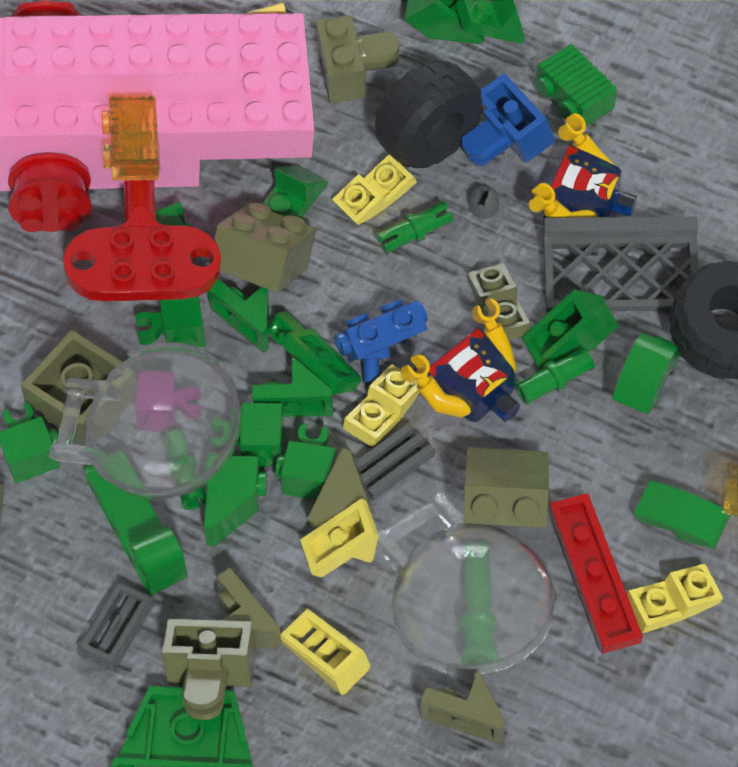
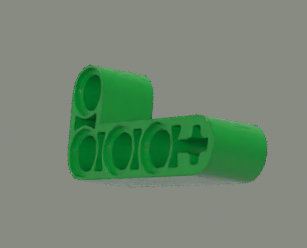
M120 451L114 452L83 467L82 470L91 491L148 594L152 596L187 579L188 574L184 555L175 535L169 526L165 528L162 526Z

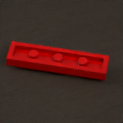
M589 493L550 503L549 513L601 654L641 644L643 635Z

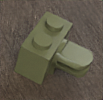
M352 15L316 20L318 51L330 103L365 98L366 71L391 68L397 65L399 61V40L392 32L356 36Z
M168 619L162 648L168 684H184L182 698L185 710L189 716L199 720L212 719L218 716L223 708L226 686L252 687L257 654L253 624L250 621Z

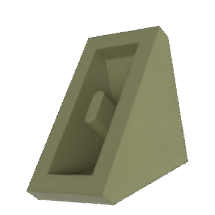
M342 448L307 518V521L314 530L360 499L367 501L371 515L376 514L359 464L350 450Z

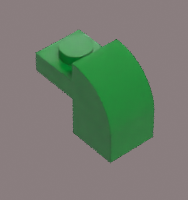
M641 333L626 359L612 400L649 414L659 401L668 375L678 364L681 356L678 352V347L665 338Z

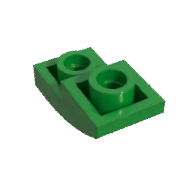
M651 480L633 513L636 520L640 523L673 531L678 540L711 549L716 548L731 516L728 510L708 500Z

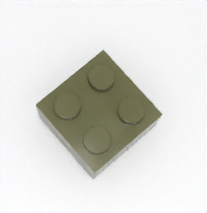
M248 203L217 225L214 241L218 244L221 254L220 271L278 293L307 270L317 228L305 224V221L299 217L283 216L272 212L271 208L267 205Z
M71 330L21 384L26 403L28 402L32 406L36 415L42 416L45 421L89 449L135 397L136 380L133 368Z

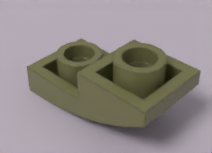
M501 263L468 273L472 292L477 305L481 308L482 314L486 317L489 316L490 311L486 306L485 300L494 299L500 307V314L495 321L502 324L508 340L524 336L531 329L530 321L517 299V287L505 264Z

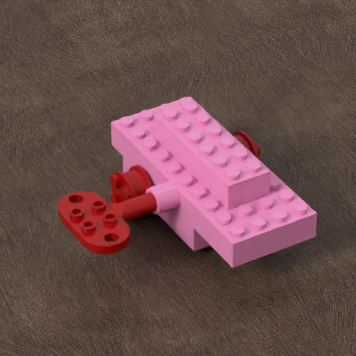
M38 1L22 3L10 17L0 18V191H12L8 202V210L12 219L18 222L21 228L27 232L75 231L81 227V224L90 215L92 202L87 193L89 189L124 188L125 223L117 227L86 230L74 237L67 246L63 267L67 283L77 294L89 300L104 302L187 299L198 297L210 290L220 274L221 254L218 244L209 234L195 227L167 226L156 221L155 188L199 187L200 160L312 157L314 121L303 13L82 16L71 3ZM202 256L207 257L212 262L208 266L199 267L191 261L196 257ZM78 260H89L94 264L87 270H78L73 266Z

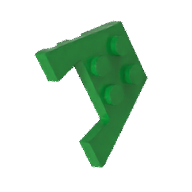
M149 686L127 731V739L118 757L114 758L110 767H253L235 691L226 690L223 708L218 716L212 719L199 720L187 714L182 698L183 688Z

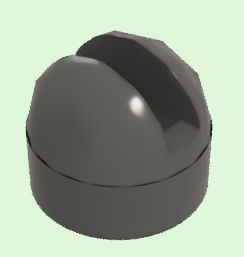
M480 186L471 193L469 209L475 217L488 219L497 214L499 210V196L495 189ZM481 198H487L485 206L479 205Z

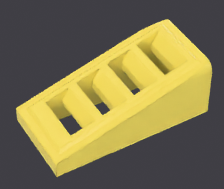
M308 608L280 634L281 642L341 695H345L370 669V663L361 648ZM314 627L316 631L301 644L299 640ZM326 638L327 641L313 653L312 651ZM338 649L339 652L326 663L325 661Z

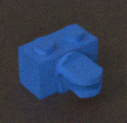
M505 73L481 90L482 113L486 120L462 137V146L469 161L481 167L485 166L509 147L527 163L555 143L547 118Z

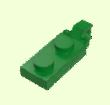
M287 311L279 312L275 315L276 317L270 327H268L269 334L277 344H281L292 355V358L298 360L332 389V395L357 389L362 381L361 376L314 329L305 330Z

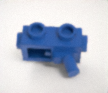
M402 299L396 300L380 307L383 315L371 320L367 313L345 322L348 327L347 330L334 335L336 347L342 356H346L349 362L363 360L364 383H373L379 377V360L391 356L390 345L428 330L425 324L428 320L427 313L419 300L405 306Z

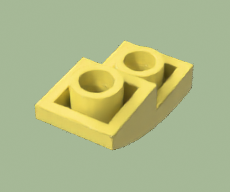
M389 154L365 178L358 174L332 200L357 225H360L394 203L415 185L417 181L413 175Z
M391 364L369 386L367 397L344 418L343 429L372 448L376 447L396 426L419 395L418 383L403 379L401 369Z
M706 564L670 572L663 582L632 589L627 593L642 634L689 618L719 604L723 600Z

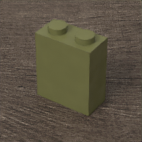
M468 447L463 523L546 528L549 498L548 452Z

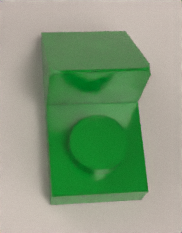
M458 0L455 6L465 32L519 44L525 41L514 0H492V2L487 0Z
M297 165L278 167L275 169L276 187L262 204L267 205L271 208L272 212L302 218L327 187L328 182Z
M218 279L213 287L207 291L210 309L262 353H265L269 349V290L261 287L246 300L237 288L233 286L229 288Z
M292 358V384L272 381L263 385H252L253 403H282L284 417L333 416L332 389L295 358Z

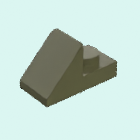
M228 568L218 575L219 593L216 595V598L228 614L221 621L252 622L256 648L276 649L281 646L280 627L233 570Z
M477 672L467 700L462 699L458 693L447 688H438L437 690L425 688L420 702L421 719L500 745L502 744L505 720L480 672Z

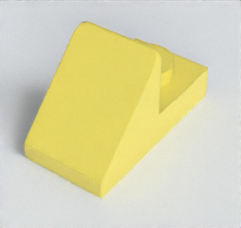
M360 499L300 539L312 575L322 578L351 558L369 563L372 562L379 535L367 501Z

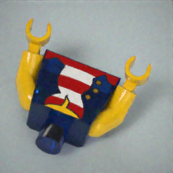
M576 113L571 114L566 118L567 123L559 127L558 135L565 141L573 140L574 144L573 146L568 145L551 186L541 183L531 190L535 197L529 201V208L536 213L544 209L543 220L544 218L609 217L611 211L631 217L638 196L619 190L622 170L615 166L588 134H582L586 129L583 117Z
M487 299L485 303L490 311L488 317L482 314L479 305L474 306L471 313L472 318L476 322L485 325L486 328L484 330L477 327L432 365L429 364V361L423 355L411 357V362L417 367V373L409 365L401 368V376L406 381H416L418 383V391L437 413L458 418L464 417L470 422H478L492 411L503 422H507L516 415L520 408V404L510 396L514 391L517 367L512 347L501 323H496L495 321L500 314L499 304L494 299Z

